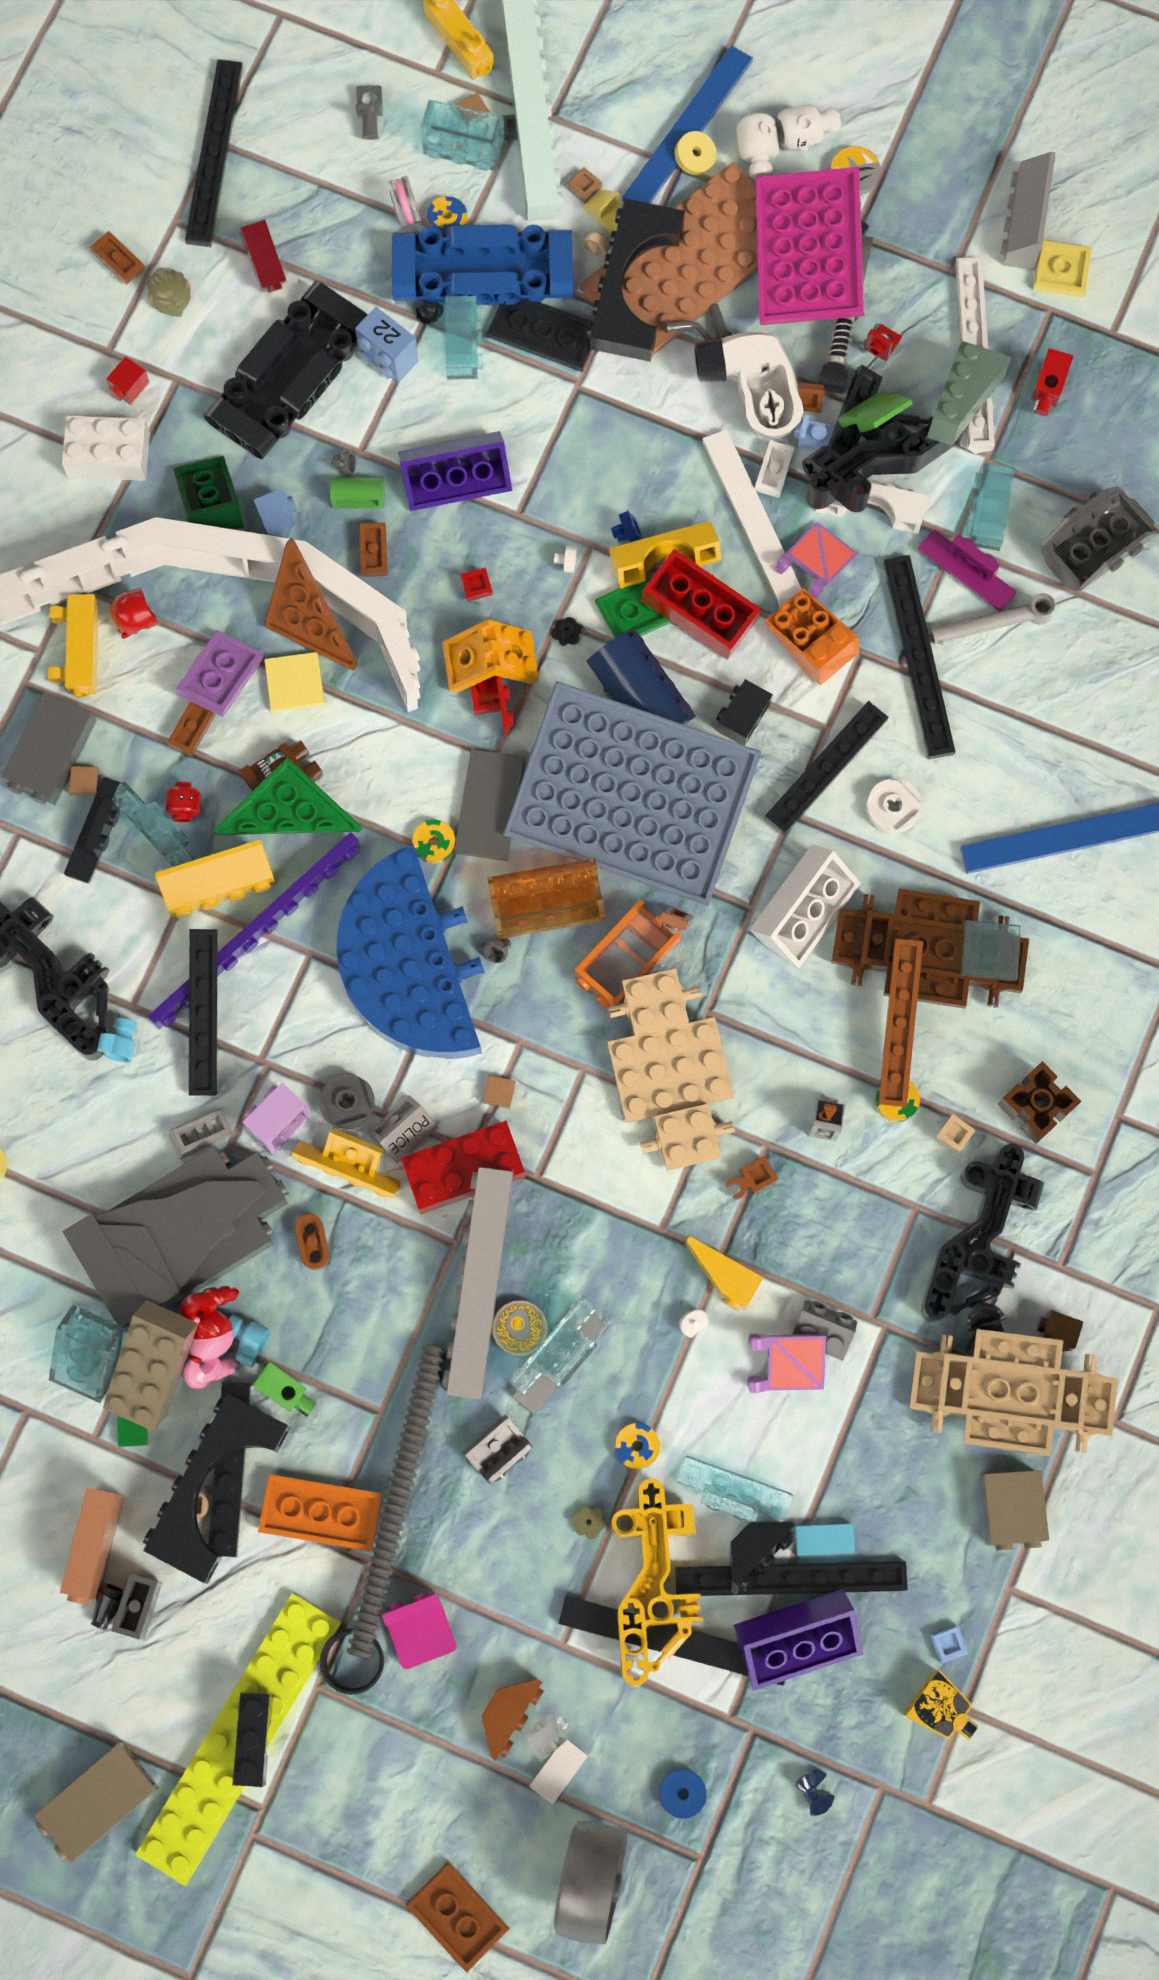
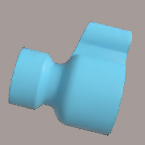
M116 1018L114 1024L115 1034L101 1033L97 1050L105 1053L104 1056L111 1060L131 1062L135 1049L132 1035L136 1032L137 1022L126 1018Z
M232 1315L229 1320L232 1323L234 1332L233 1339L239 1340L236 1361L253 1368L258 1355L267 1343L270 1329L256 1322L245 1324L241 1318Z

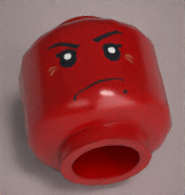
M176 782L174 787L166 790L165 813L172 817L171 820L174 822H193V818L200 814V791L192 787L190 782Z

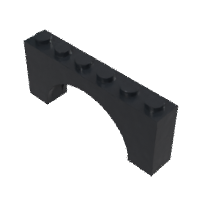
M626 198L624 199L623 207H618L615 217V223L618 224L617 231L612 230L609 246H612L611 254L606 253L604 269L607 270L605 277H600L598 292L601 293L600 299H595L592 315L595 316L594 323L588 324L586 338L590 339L591 350L651 362L656 342L657 326L645 323L630 310L622 293V283L629 267L643 253L661 246L679 247L685 222L684 210Z
M228 1393L225 1398L220 1397L213 1410L216 1415L212 1423H206L199 1436L202 1441L198 1449H192L185 1462L188 1467L184 1475H179L174 1481L171 1491L174 1493L170 1501H165L157 1514L160 1520L155 1529L151 1527L143 1540V1543L146 1544L143 1549L144 1552L204 1584H209L222 1559L203 1539L197 1520L198 1498L206 1478L219 1462L237 1451L248 1448H265L278 1453L291 1429V1426Z

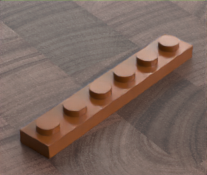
M894 940L878 1105L907 1107L923 941Z

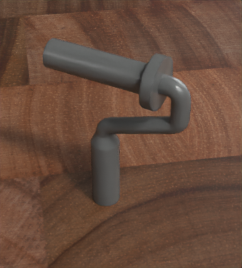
M717 303L712 304L709 310L718 334L716 338L733 335L732 332L727 331L719 305ZM688 320L664 323L665 333L697 329L705 341L711 339L698 322Z

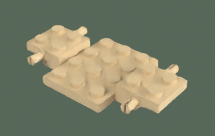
M676 968L623 980L624 1004L608 1007V1011L620 1010L610 1013V1018L627 1015L631 1023L633 1036L609 1041L607 1046L625 1122L630 1123L651 1117L654 1120L656 1139L640 1142V1147L652 1145V1147L641 1149L642 1154L659 1150L663 1156L666 1171L721 1158L718 1146L719 1135L734 1133L735 1130L734 1127L723 1129L733 1126L732 1121L716 1125L712 1119L709 1104L733 1099L734 1094L715 1017L691 1023L688 1020L686 1012L687 1000L702 998V992H699L701 991L700 986L684 990L679 982Z
M977 1329L974 1357L951 1353L954 1337L948 1335L947 1346V1336L941 1335L940 1352H916L910 1409L925 1411L932 1415L930 1432L935 1433L936 1422H938L937 1433H942L944 1417L950 1415L966 1417L963 1442L965 1445L1051 1456L1054 1429L1070 1431L1077 1435L1074 1451L1080 1453L1081 1442H1083L1082 1453H1087L1088 1436L1112 1437L1118 1378L1105 1377L1095 1372L1097 1355L1093 1354L1091 1366L1089 1365L1090 1354H1085L1084 1371L1060 1369L1063 1340Z

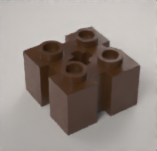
M1043 1061L1022 1080L1021 1083L1025 1086L1024 1088L1018 1083L998 1103L1000 1108L1012 1120L1018 1116L1025 1123L1021 1129L1035 1144L1042 1140L1058 1124L1054 1118L1061 1122L1082 1102L1067 1086L1060 1089L1054 1083L1058 1076ZM1041 1099L1044 1104L1042 1107H1038L1034 1102Z

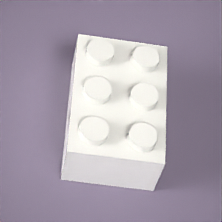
M66 416L62 466L67 477L146 481L150 431L146 420L137 418Z

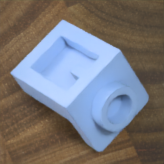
M804 413L803 422L796 426L794 436L799 438L798 448L816 451L822 446H828L834 425L808 421L809 414Z

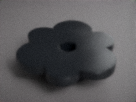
M567 617L564 621L557 620L555 622V628L552 629L551 636L554 640H559L561 646H566L567 644L576 645L579 642V634L582 629L579 625H576L574 618Z

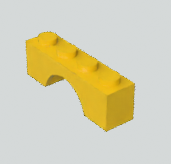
M711 521L609 548L611 566L620 588L645 582L649 570L656 564L665 561L673 549L699 566L721 561L720 541Z

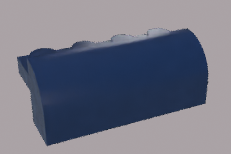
M635 629L620 634L586 660L614 701L683 725L696 717L689 703L682 697L674 682L668 677L657 658L654 657L643 638Z

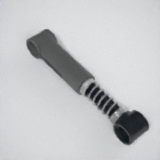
M862 235L863 285L873 237ZM858 317L834 319L835 325L833 326L834 331L831 333L833 338L830 340L829 357H827V362L822 366L819 384L824 385V391L844 395L849 368L846 367L847 359L845 356L848 355L847 349L850 348L848 345L851 341L849 336L852 335L850 330L853 329L852 325L857 321Z

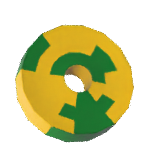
M432 819L424 821L413 833L412 843L414 844L417 856L426 863L436 864L444 862L454 852L456 841L454 831L441 820ZM432 838L439 840L436 845H431L429 841Z
M909 1081L906 1108L878 1105L879 1089L876 1092V1108L880 1115L888 1121H906L913 1117L919 1108V1091L911 1081Z

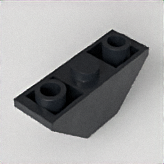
M791 1521L750 1522L731 1541L729 1550L731 1592L734 1595L741 1589L746 1591L756 1580L755 1575L760 1569L767 1570L775 1561L774 1555L780 1549L785 1551L795 1539L794 1523Z

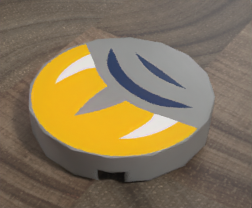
M850 146L841 149L835 154L831 161L830 169L859 167L860 195H863L875 188L880 177L881 165L878 158L870 150L861 146Z

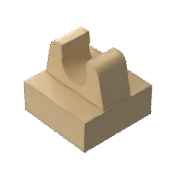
M952 1114L935 1138L959 1154L975 1132V1129Z

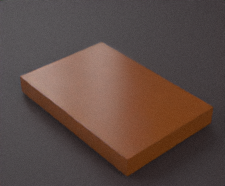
M450 1861L405 1905L466 1973L510 1929Z

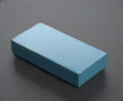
M853 1524L795 1526L797 1556L855 1553Z

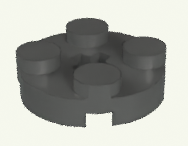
M342 1073L333 1076L326 1082L319 1096V1107L325 1120L334 1128L344 1130L355 1129L362 1126L373 1115L375 1097L367 1081L351 1073ZM348 1094L349 1098H355V1102L351 1103L350 1108L339 1105V1102L343 1101V1095Z

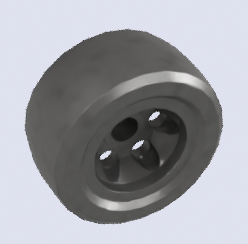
M579 1821L574 1825L564 1860L555 1908L554 1929L557 1935L583 1943L606 1944L622 1886V1871L628 1832L596 1822Z

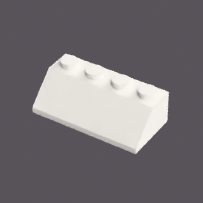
M811 845L754 922L750 931L764 946L794 967L800 968L837 917L839 909H843L861 883L834 851Z

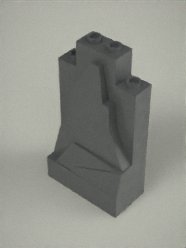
M213 1146L107 1212L96 1216L91 1213L62 1231L119 1329L126 1333L128 1332L133 1314L146 1300L169 1310L182 1302L188 1295L200 1291L274 1245L271 1237L274 1236L272 1229L267 1221L263 1223L260 1221L287 1205L288 1201L285 1196L289 1192L281 1179L275 1182L271 1175V1172L275 1171L267 1156L261 1159L258 1152L228 1169L227 1167L232 1164L224 1151L218 1153Z

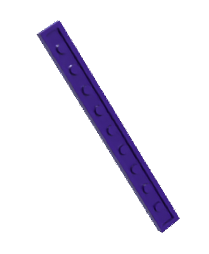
M352 832L347 834L218 952L217 977L224 970L226 972L230 971L238 963V958L244 952L249 953L258 945V939L265 933L267 935L272 933L278 927V921L285 915L290 916L299 907L298 903L303 898H309L314 895L319 889L318 885L325 878L327 880L331 879L345 860L349 862L358 854L360 844ZM189 979L148 1015L150 1021L159 1030L163 1026L168 1027L176 1020V1014L180 1010L189 1008Z

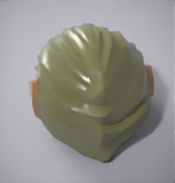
M159 268L153 272L147 283L149 300L152 306L161 313L173 317H181L191 298L190 284L182 272L172 268Z

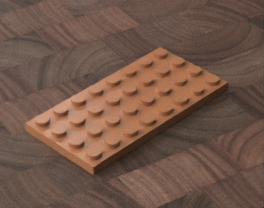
M734 162L675 208L685 211V222L679 247L661 246L651 249L639 256L625 274L622 283V293L628 307L640 320L657 326L653 355L681 333H665V322L688 320L695 322L709 311V307L712 304L719 303L758 271L756 184ZM604 265L580 283V290L593 304L595 299H600L601 293L598 292L599 280L601 276L605 277L607 271L604 269Z

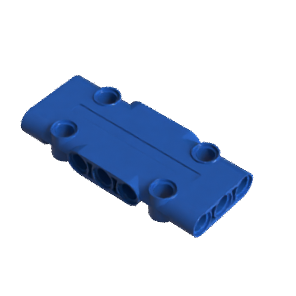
M533 224L525 227L523 232H519V229L514 225H456L448 227L445 233H441L438 228L432 226L425 227L421 230L420 234L415 232L392 233L393 301H423L425 304H439L442 300H446L451 305L469 306L500 305L504 301H506L505 305L518 303L520 299L542 302L545 298H573L572 229L544 232L542 227Z

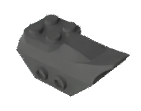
M1119 486L1106 488L1099 494L1096 492L1092 493L1079 509L1076 506L1070 509L1064 515L1065 519L1041 542V552L1045 563L1068 589L1081 591L1109 570L1115 572L1124 564L1125 558L1129 555L1132 558L1138 555L1144 549L1143 545L1159 534L1158 529L1154 526L1153 519L1135 499H1130Z

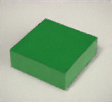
M117 1418L118 1447L148 1445L147 1428L125 1418Z

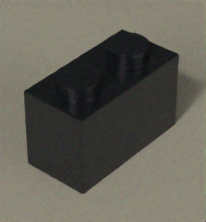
M747 679L743 681L741 686L736 685L729 696V699L732 700L727 708L723 706L716 717L718 722L717 732L745 746L769 708L773 694Z

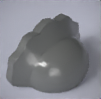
M346 450L337 454V456L332 458L331 464L338 467L339 471L344 475L354 473L356 468L355 450Z
M499 937L491 939L479 947V952L493 963H502L507 959L512 943L508 938Z

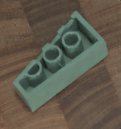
M961 341L933 416L927 438L952 446L969 425L972 417L979 412L982 404L992 395L996 386L1005 378L1012 356Z

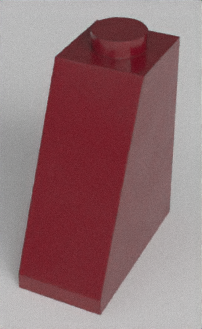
M266 220L241 227L239 234L261 291L267 289L268 293H273L283 289L282 284L286 283L287 280Z

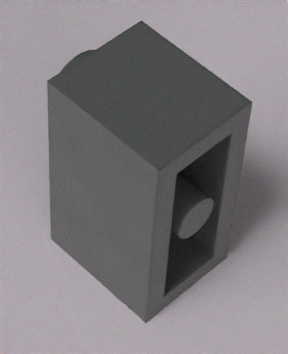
M130 1573L111 1631L139 1640L145 1639L163 1582Z

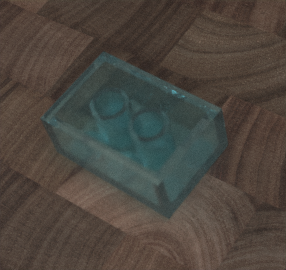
M429 99L421 124L423 154L434 159L443 158L459 165L467 164L476 166L484 171L492 170L497 172L505 146L503 117Z
M72 1305L56 1328L48 1380L100 1403L109 1389L120 1356L125 1327L118 1325L112 1320H107L93 1314L88 1309Z

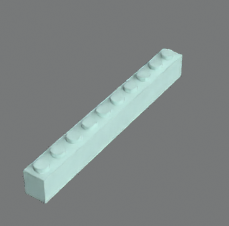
M501 0L527 221L558 218V208L563 207L562 192H557L556 185H560L559 169H554L553 162H557L556 146H551V139H554L553 123L548 124V117H551V103L545 99V95L549 94L548 79H543L542 72H546L545 56H540L539 51L543 50L542 34H537V28H540L539 12L534 11V6H537V0Z

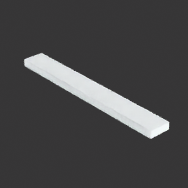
M982 257L956 258L960 344L961 341H965L988 349ZM991 396L986 399L979 412L972 417L969 425L966 427L967 450L994 449Z
M727 429L703 438L702 443L780 608L802 588L791 566L784 574H780L774 569L778 564V559L785 552Z

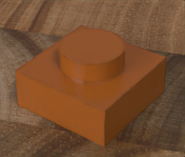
M798 383L797 388L802 401L803 411L821 413L824 385Z

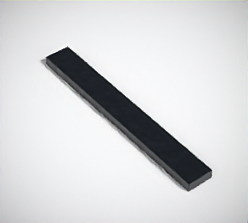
M217 59L185 235V243L187 245L211 247L243 72L242 62Z
M910 555L884 559L883 565L928 760L955 755V746Z
M906 1561L771 1565L765 1571L761 1568L755 1575L756 1580L746 1591L741 1589L736 1595L831 1593L841 1589L845 1593L908 1591ZM730 1566L675 1567L676 1595H734L731 1592Z
M565 1596L558 1624L619 1641L618 1609ZM623 1611V1615H628L629 1626H623V1630L631 1628L641 1630L640 1625L634 1626L636 1614ZM673 1624L648 1626L646 1628L647 1649L661 1652L663 1647L678 1631L677 1626ZM692 1630L691 1635L672 1655L748 1676L738 1643L735 1641ZM628 1635L625 1638V1643L641 1647V1640L638 1636ZM758 1648L750 1649L751 1653L760 1654ZM785 1681L776 1684L784 1686Z

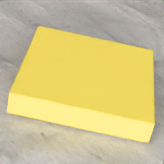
M1043 240L1037 259L1033 290L1084 298L1092 247Z
M318 652L265 659L272 712L325 705Z

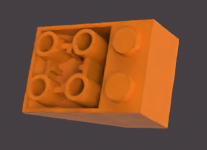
M804 588L764 621L802 670L820 686L859 653L858 636Z

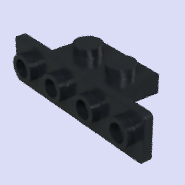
M106 777L102 779L64 871L66 877L86 884L91 882L102 852L108 847L111 830L119 820V811L129 789L127 784Z

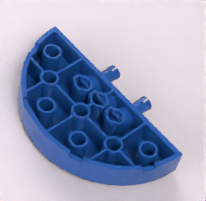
M414 844L399 849L378 862L363 876L350 894L343 909L337 933L336 951L341 979L347 995L359 1016L376 1034L397 1048L428 1058L458 1059L482 1054L481 1046L460 983H462L461 980L481 973L484 974V968L480 957L459 964L452 961L443 934L445 932L444 929L468 923L463 906L441 914L436 912Z

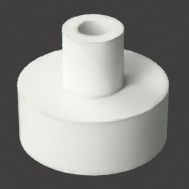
M566 546L565 554L555 553L554 563L564 564V572L575 573L577 547Z

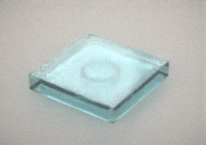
M966 920L964 923L961 976L1016 981L1018 979L1021 925Z

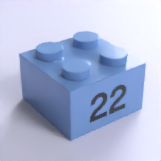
M375 307L355 328L360 357L366 363L370 364L372 362L377 366L385 378H392L399 383L418 363L416 337L378 307Z

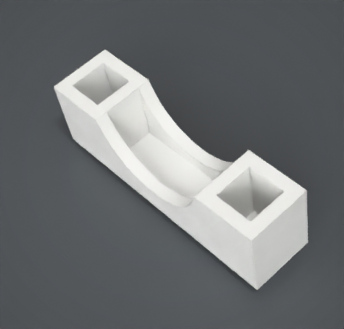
M871 483L872 487L867 504L876 505L884 510L890 518L892 529L918 534L928 495L922 494L915 489H898L892 484L880 485ZM836 500L824 509H816V512L842 517L848 509Z

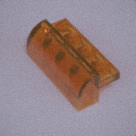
M595 858L487 877L498 940L606 920Z

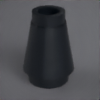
M104 1583L102 1589H98L93 1619L91 1621L93 1626L107 1630L117 1614L124 1593L122 1588Z

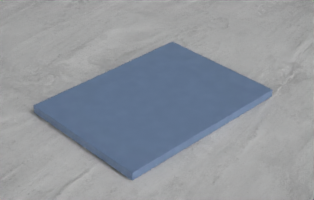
M556 681L503 835L709 906L762 751Z

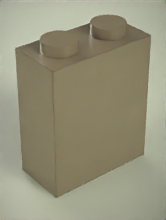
M1042 1470L984 1474L980 1476L987 1546L995 1545L996 1551L1012 1550L1013 1544L1024 1543V1549L1042 1547L1041 1542L1049 1541Z

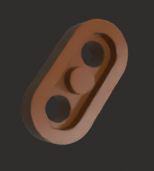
M314 1214L302 1215L295 1225L301 1260L311 1270L323 1269L330 1259L324 1224ZM314 1225L315 1231L312 1234H307L305 1232L306 1226ZM313 1252L321 1253V1258L318 1261L311 1260Z

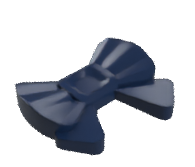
M814 1770L813 1773L802 1776L795 1784L796 1788L804 1793L807 1802L810 1804L811 1816H819L826 1813L835 1799L834 1795L819 1794L816 1787L827 1776L825 1772L820 1770Z

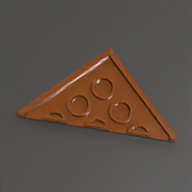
M290 538L285 545L264 627L354 671L358 666V662L295 540Z

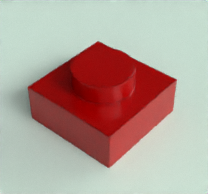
M486 568L460 574L467 602L493 596Z

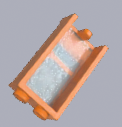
M641 899L574 970V977L577 978L575 980L576 984L586 992L588 990L592 991L597 996L595 1000L606 1010L608 1007L620 1005L624 1002L623 980L649 975L681 941L682 934L678 931L673 934L664 926L665 923L659 921V915L654 917L644 909L645 902Z

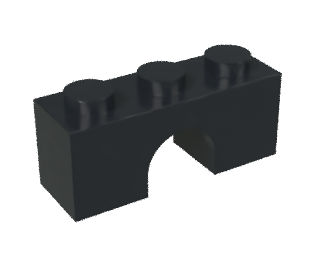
M240 1693L232 1786L264 1787L266 1785L269 1755L267 1754V1737L273 1706V1694Z

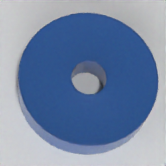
M677 1769L670 1772L663 1779L659 1796L662 1806L670 1815L680 1819H687L697 1815L702 1810L706 1802L707 1790L698 1774L687 1769ZM686 1788L689 1795L686 1799L678 1798L677 1793L679 1789Z

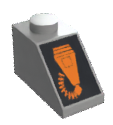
M823 1097L822 1100L817 1099L808 1136L836 1142L842 1130L845 1105L839 1104V1100L832 1097Z

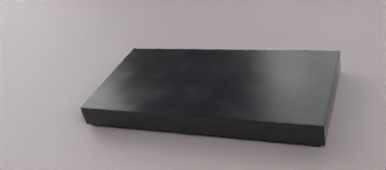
M520 299L518 303L505 305L506 301H504V303L499 305L488 329V338L583 373L592 352L590 349V339L586 338L588 324L594 323L593 321L528 299Z

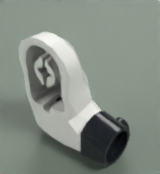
M762 332L737 333L694 344L699 382L726 381V379L738 382V390L746 407V418L757 434L768 439H779L788 435L800 423L803 406L798 393L795 373L776 335Z

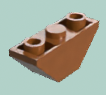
M539 1679L497 1689L483 1712L482 1720L490 1755L495 1761H497L499 1756L506 1757L514 1743L509 1740L515 1729L520 1732L529 1718L528 1715L524 1714L530 1703L536 1706L544 1690L540 1688L542 1681Z

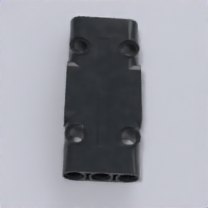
M317 280L303 294L300 301H294L289 305L287 309L288 315L283 321L278 319L270 326L236 369L235 377L225 382L222 395L215 400L203 415L204 419L213 428L261 460L264 459L279 439L286 437L290 433L292 423L296 419H302L338 376L343 362L352 358L354 348L358 344L355 328L368 315L362 309ZM299 315L305 316L302 319H296ZM340 343H345V344H347V345H345L344 347H337V346H336V345H338V344H340ZM234 392H242L239 396H232ZM276 420H282V421H283V422H282L281 424H279V425H274V424H272V423H273L274 421H276Z

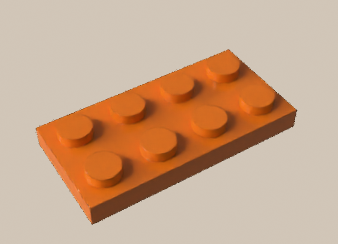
M269 1474L258 1532L371 1552L374 1546L383 1494Z

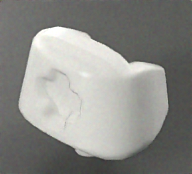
M701 1309L690 1310L679 1320L681 1331L688 1337H693L708 1325L707 1315Z

